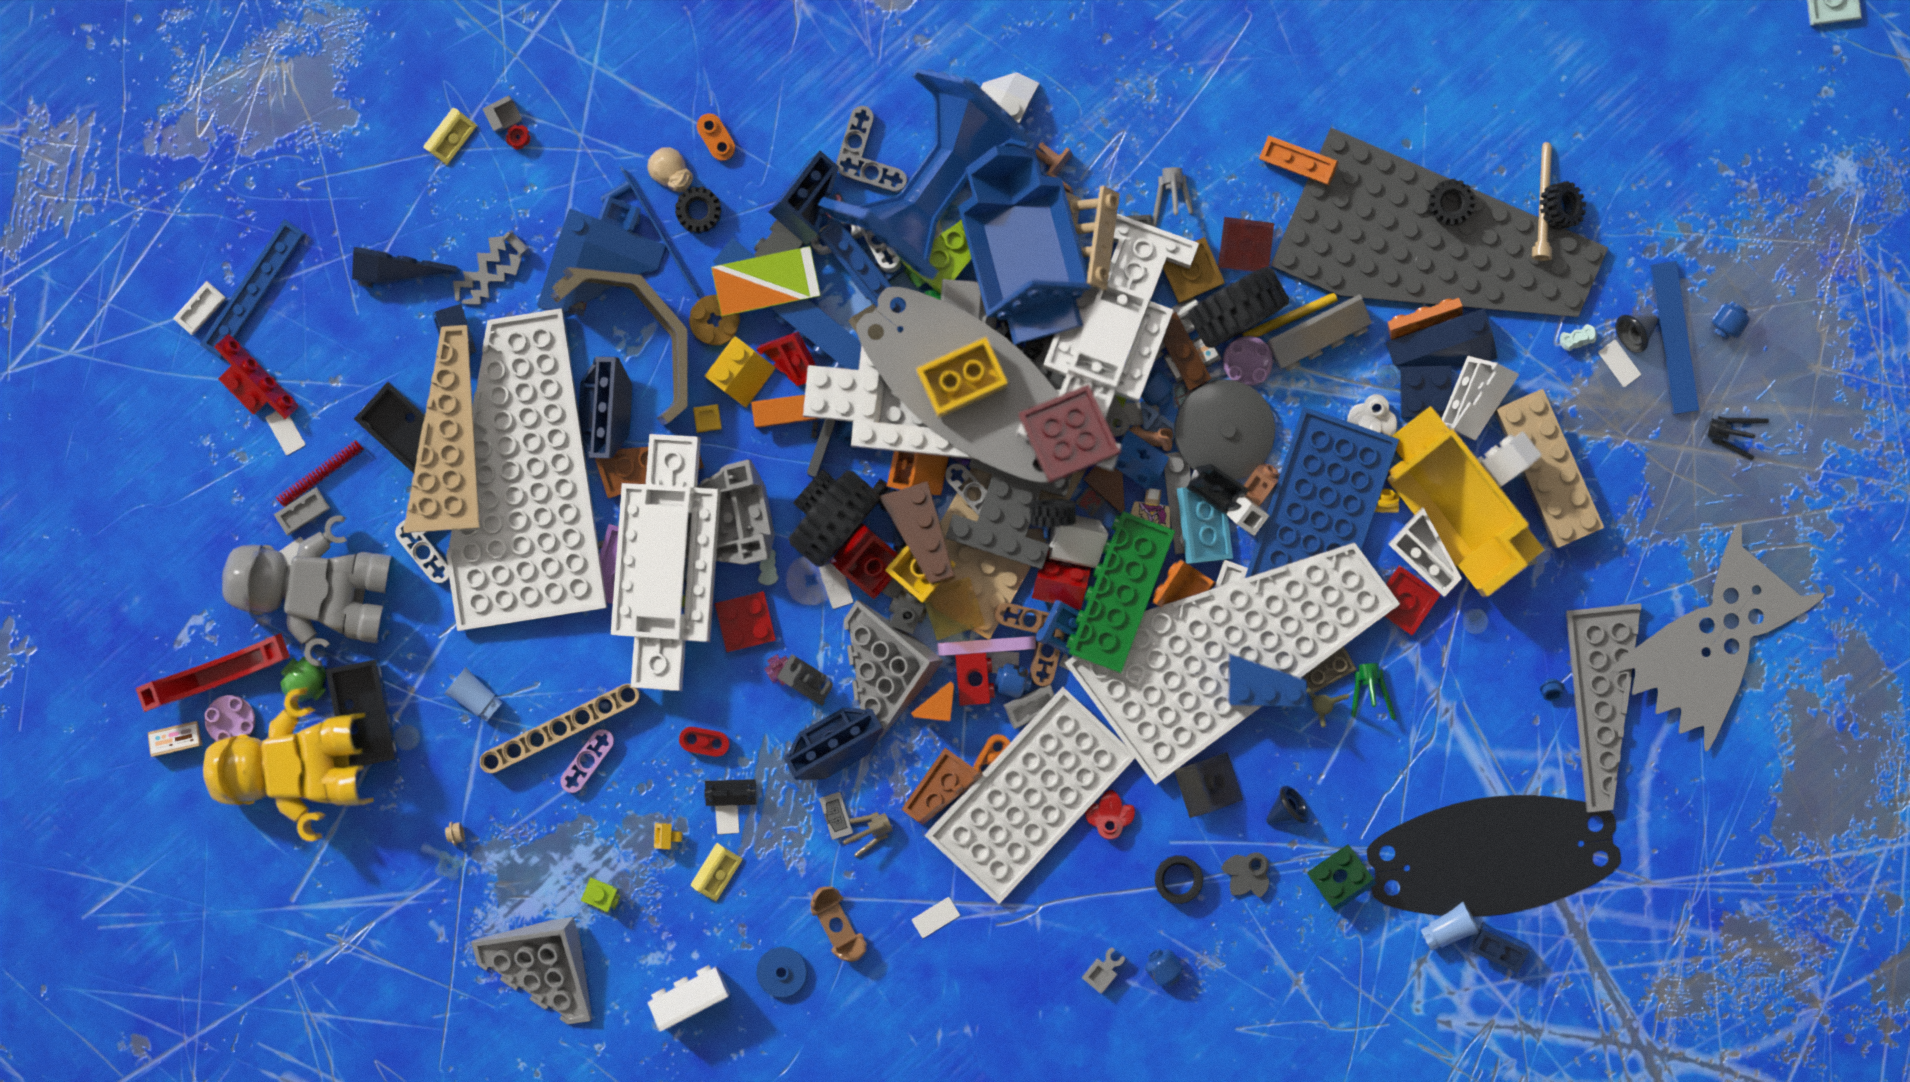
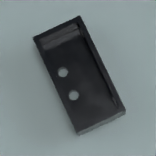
M387 382L356 415L354 420L414 474L425 413L392 383ZM413 413L415 420L409 423L406 417L408 414Z
M375 659L326 669L335 717L365 713V717L354 719L351 725L356 724L359 728L356 734L350 731L352 745L354 749H361L362 753L349 755L350 767L399 759L380 661ZM348 699H351L354 703L351 709L345 706V702Z

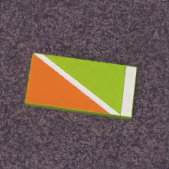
M810 246L711 267L721 317L821 296Z

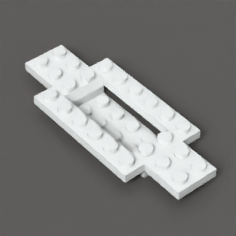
M862 346L859 370L808 365L803 417L853 422L851 447L976 459L940 437L914 415L887 385Z
M650 434L646 484L622 483L611 635L634 636L631 687L682 691L686 640L710 642L721 490L697 488L700 437ZM688 513H692L685 612L681 614Z

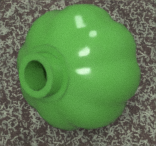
M305 656L299 662L293 658L280 672L284 676L280 684L285 696L291 690L303 687L308 688L306 694L299 696L298 702H305L312 698L317 701L326 690L323 687L326 679L324 666L310 664Z

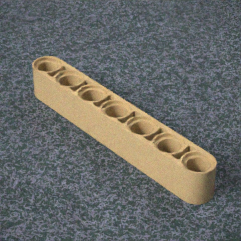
M631 684L621 685L486 751L480 757V767L487 773L499 772L634 706L640 700V690L636 687H631ZM631 688L634 690L635 698L632 702L623 700L622 692L624 689ZM603 699L610 700L613 705L612 710L607 714L601 712L599 708V703ZM580 710L587 711L590 716L588 723L584 725L580 724L576 718ZM558 721L564 722L567 726V731L562 736L554 732V725ZM535 732H539L544 736V743L540 747L534 746L531 742V737ZM513 743L521 747V754L517 758L511 757L508 752L510 745ZM491 754L495 755L499 761L495 769H490L486 765V758Z

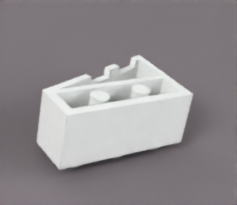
M1523 431L1515 437L1510 434L1500 442L1501 447L1498 448L1495 445L1484 454L1486 456L1485 459L1482 456L1477 459L1499 488L1542 456Z

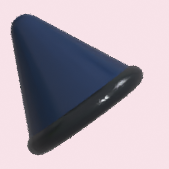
M1290 786L1281 787L1279 795L1266 818L1267 824L1308 822L1309 810L1301 795Z

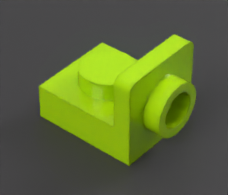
M590 877L581 901L608 913L611 908L616 909L621 895L617 894L619 888Z

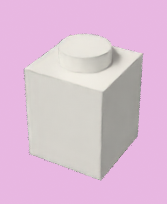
M1246 496L1239 497L1236 502L1241 506L1236 510L1228 511L1227 515L1237 525L1255 536L1269 515Z

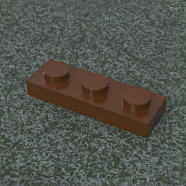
M1174 312L1162 342L1166 346L1187 389L1190 391L1212 378L1179 316Z

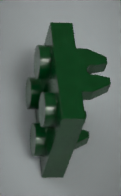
M1349 844L1307 872L1309 878L1334 912L1377 884ZM1339 870H1344L1347 872L1346 880L1340 883L1335 882L1334 874Z

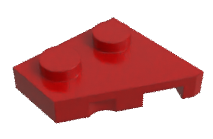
M799 331L761 344L757 348L759 354L765 353L775 362L773 366L780 372L785 373L788 379L796 386L807 383L808 365L816 366Z

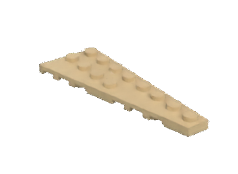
M467 325L441 327L410 499L403 527L404 533L480 528Z

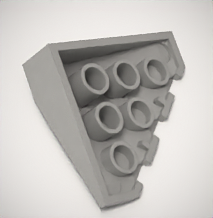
M856 600L843 620L845 630H850L852 644L847 646L849 664L855 666L856 681H852L854 700H859L860 709H873L884 729L877 740L878 742L930 681L943 659L906 631L890 626L889 620L860 600Z
M574 917L549 920L476 939L471 942L478 966L484 970H487L488 967L492 968L502 975L500 980L511 988L517 990L518 987H521L532 995L530 1000L546 1010L549 1006L562 1014L559 1019L566 1024L592 1020L581 943Z

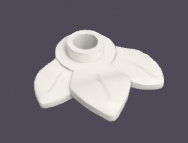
M1373 394L1364 403L1352 407L1347 417V422L1359 424V426L1379 433L1382 432L1388 436L1395 434L1397 429L1396 416L1389 410L1387 399L1379 394ZM1374 404H1380L1381 409L1379 411H1373L1372 406Z

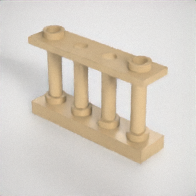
M1100 186L1099 198L1081 200V198L1065 191L1076 233H1094L1092 246L1081 247L1083 257H1090L1087 283L1102 291L1107 290L1120 193L1106 186ZM1097 208L1095 222L1077 224L1080 210Z

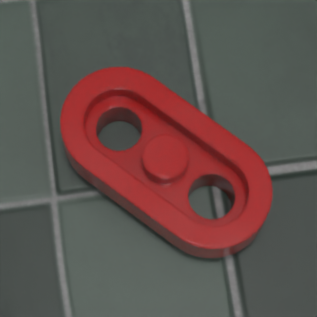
M687 727L682 730L679 736V743L684 750L718 757L724 755L730 745L728 737L723 732L699 727ZM690 734H694L697 737L696 743L690 744L687 738ZM714 739H719L722 742L719 749L712 746Z

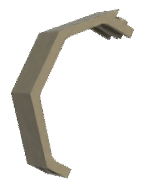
M567 267L562 271L565 276L552 287L555 292L550 296L556 303L583 282L626 287L638 297L671 336L673 402L656 418L662 426L669 423L687 407V328L641 275Z

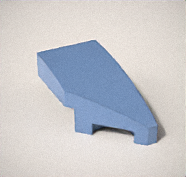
M1142 401L1140 407L1144 430L1158 432L1161 428L1171 429L1173 432V438L1171 439L1173 444L1175 441L1174 423Z

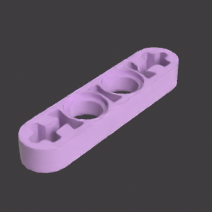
M1036 636L937 643L938 656L1037 649Z

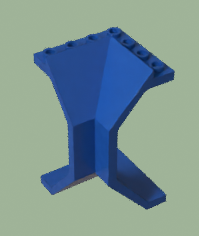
M917 68L912 77L927 89L934 98L935 144L901 192L894 197L860 206H853L823 197L818 206L836 221L869 230L918 274L933 279L939 272L929 263L937 223L967 182L966 167L995 145L1016 146L1028 149L1033 141L1026 135L1028 131L971 79L967 77L960 78L955 74L950 76L942 71L937 73L932 69L924 70Z

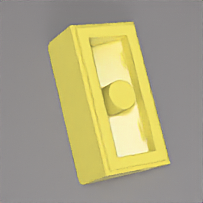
M452 108L425 143L424 148L448 165L478 125L457 109Z
M716 843L692 881L691 886L703 895L717 901L743 859L719 843Z

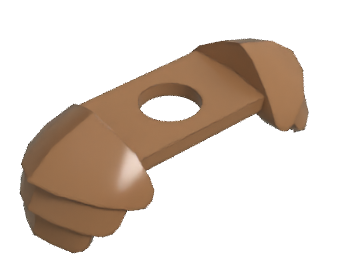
M832 886L818 888L811 899V912L813 916L817 915L833 946L831 951L835 956L844 961H858L866 952V942L862 933L855 935L839 904L843 901V896ZM832 918H839L842 921L843 928L840 932H833L830 929L829 922Z

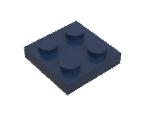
M1451 366L1400 367L1401 418L1417 417L1430 406L1439 417H1443L1452 395Z

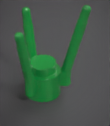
M1378 663L1359 665V672H1355L1356 681L1351 716L1355 717L1357 713L1361 681H1363V685H1369L1372 707L1377 705L1374 684H1378L1379 681L1392 720H1395L1396 716L1383 678V670H1379Z

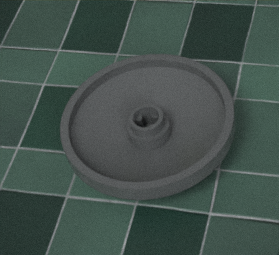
M1216 380L1197 387L1183 400L1175 417V443L1180 456L1192 470H1195V467L1213 464L1235 480L1243 478L1254 472L1259 465H1262L1268 457L1274 442L1275 424L1269 405L1255 389L1238 381Z

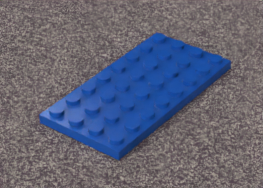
M1303 407L1267 510L1269 517L1262 525L1245 578L1351 543H1355L1362 550L1399 439Z

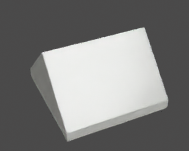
M1076 515L1075 524L1065 527L1052 526L1050 528L1049 559L1096 568L1100 561L1108 533L1100 520Z

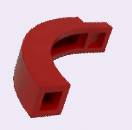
M278 634L237 652L151 681L135 689L143 711L147 712L261 671L290 658L282 634Z

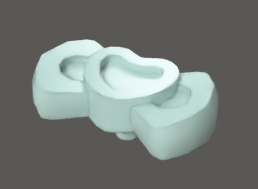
M1587 324L1582 330L1576 329L1571 334L1563 332L1560 336V345L1564 350L1571 351L1573 348H1580L1582 345L1595 343L1597 331L1593 326Z
M773 549L769 559L760 561L759 568L762 572L758 577V582L763 585L770 586L779 579L775 567L776 552Z

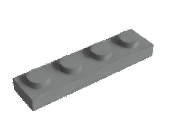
M1179 452L1165 454L1169 459L1164 468L1168 505L1170 506L1171 528L1175 530L1173 537L1175 554L1185 553L1177 489L1187 487L1191 476L1189 466L1182 459Z

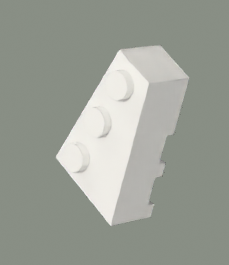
M1467 356L1443 414L1442 421L1449 429H1453L1457 435L1476 440L1519 374L1498 363Z
M1422 507L1388 544L1445 597L1462 578L1425 509Z

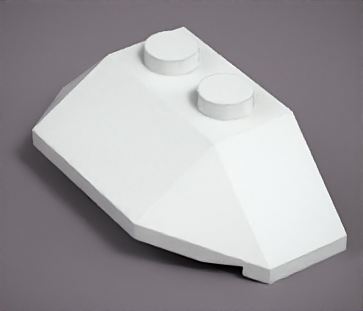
M1016 72L984 82L981 89L1018 123H1021L1039 83Z

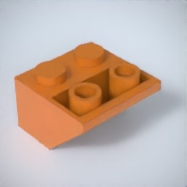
M894 451L887 486L901 490L928 482L932 495H941L949 456Z

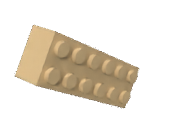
M1544 389L1497 408L1494 413L1505 438L1510 434L1515 437L1523 431L1542 454L1535 462L1523 470L1521 475L1554 549L1604 528Z

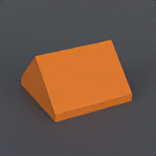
M950 681L911 714L917 718L950 721L954 690L953 683Z

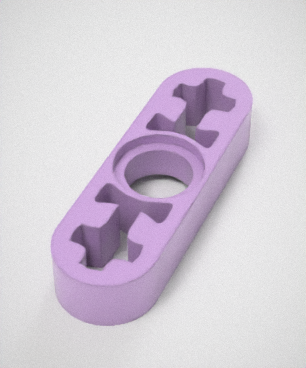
M600 729L593 733L561 777V786L565 791L574 793L582 789L614 745V736L610 731ZM606 734L609 745H602L598 751L602 752V755L599 757L596 752L588 749L591 744L595 748L599 742L596 737ZM586 753L591 754L595 759V763L591 768H584L580 763L581 757ZM576 764L578 769L586 772L587 775L584 778L580 774L576 780L579 785L569 788L566 777H573L577 770H573V767Z

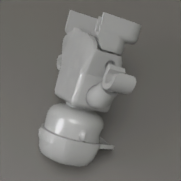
M343 516L331 517L326 522L323 534L318 532L302 541L297 556L291 561L290 569H288V562L282 552L274 550L269 545L252 544L242 545L233 549L227 558L222 573V594L224 600L236 609L261 615L263 612L270 613L277 610L281 605L282 599H285L284 611L287 614L286 623L288 630L301 644L305 643V658L310 664L315 666H322V661L316 660L312 656V648L317 644L327 647L330 643L325 639H317L315 637L317 632L311 620L319 621L331 629L344 634L348 639L376 644L379 642L377 637L383 606L363 604L365 589L386 594L387 574L390 560H392L393 556L360 552L329 559L321 558L331 548L330 544L332 542H347L345 536L337 538L332 533V526L336 522H345L346 517Z

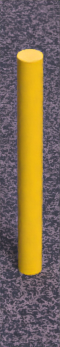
M1335 293L1328 294L1243 332L1242 335L1243 337L1253 336L1257 338L1337 302L1338 299Z

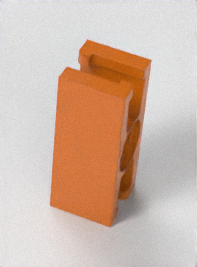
M805 395L751 402L755 428L818 420V418L803 417Z

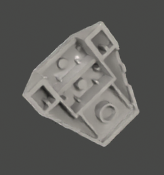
M748 459L725 465L719 472L701 481L697 488L721 490L716 561L750 564L769 559L775 533L766 486L752 461ZM688 513L685 558H689L692 513Z

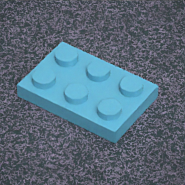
M1187 487L1178 488L1177 496L1186 563L1233 559L1228 515L1218 511L1189 491Z

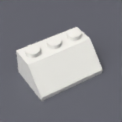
M707 965L696 971L697 977L688 980L686 976L673 983L675 988L667 992L663 988L651 994L653 999L648 1002V1005L659 1031L730 995V991L717 966L711 969L710 965Z

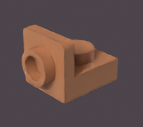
M1264 462L1262 465H1259L1243 485L1249 489L1246 497L1260 506L1278 483L1280 475L1278 470Z

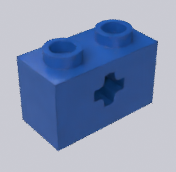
M1128 429L1116 442L1121 444L1122 447L1114 467L1148 490L1161 476L1169 457Z

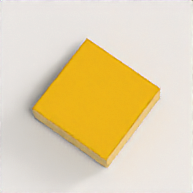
M718 404L693 408L697 433L722 429Z

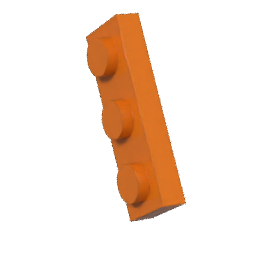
M1269 135L1259 157L1263 162L1330 186L1339 164L1337 160Z
M1460 298L1445 299L1438 305L1421 307L1414 313L1393 317L1390 321H1387L1391 340L1463 316V306Z

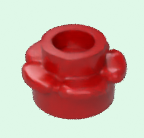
M523 125L511 126L506 135L507 144L512 145L513 149L516 150L523 149L524 146L529 144L531 139L528 134L529 130Z

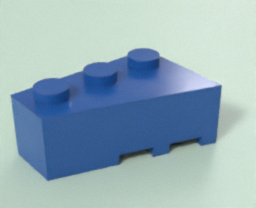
M1228 652L1227 703L1229 705L1306 706L1305 679Z

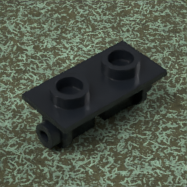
M756 779L705 781L704 794L706 806L756 805Z

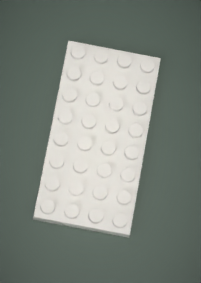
M1062 687L982 773L983 776L958 798L925 836L990 897L1000 904L1135 757L1124 743Z

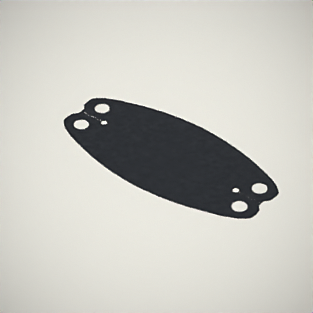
M1537 795L1485 797L1430 811L1390 829L1376 838L1367 848L1368 862L1374 867L1376 872L1374 880L1377 884L1372 886L1373 897L1391 907L1433 915H1445L1463 901L1472 916L1511 913L1553 902L1598 882L1618 867L1621 862L1620 852L1612 840V834L1616 829L1614 814L1608 810L1586 812V803L1583 801ZM1599 816L1603 820V827L1600 831L1593 832L1588 828L1587 822L1590 817ZM1579 840L1584 842L1582 847H1579L1577 844ZM1390 845L1394 848L1395 856L1392 860L1384 861L1380 858L1379 850L1382 846ZM1598 850L1605 851L1608 855V862L1604 866H1597L1593 863L1592 856ZM1405 865L1410 866L1409 871H1405L1401 868H1403ZM1388 880H1396L1399 883L1400 891L1398 894L1390 896L1385 892L1384 885Z

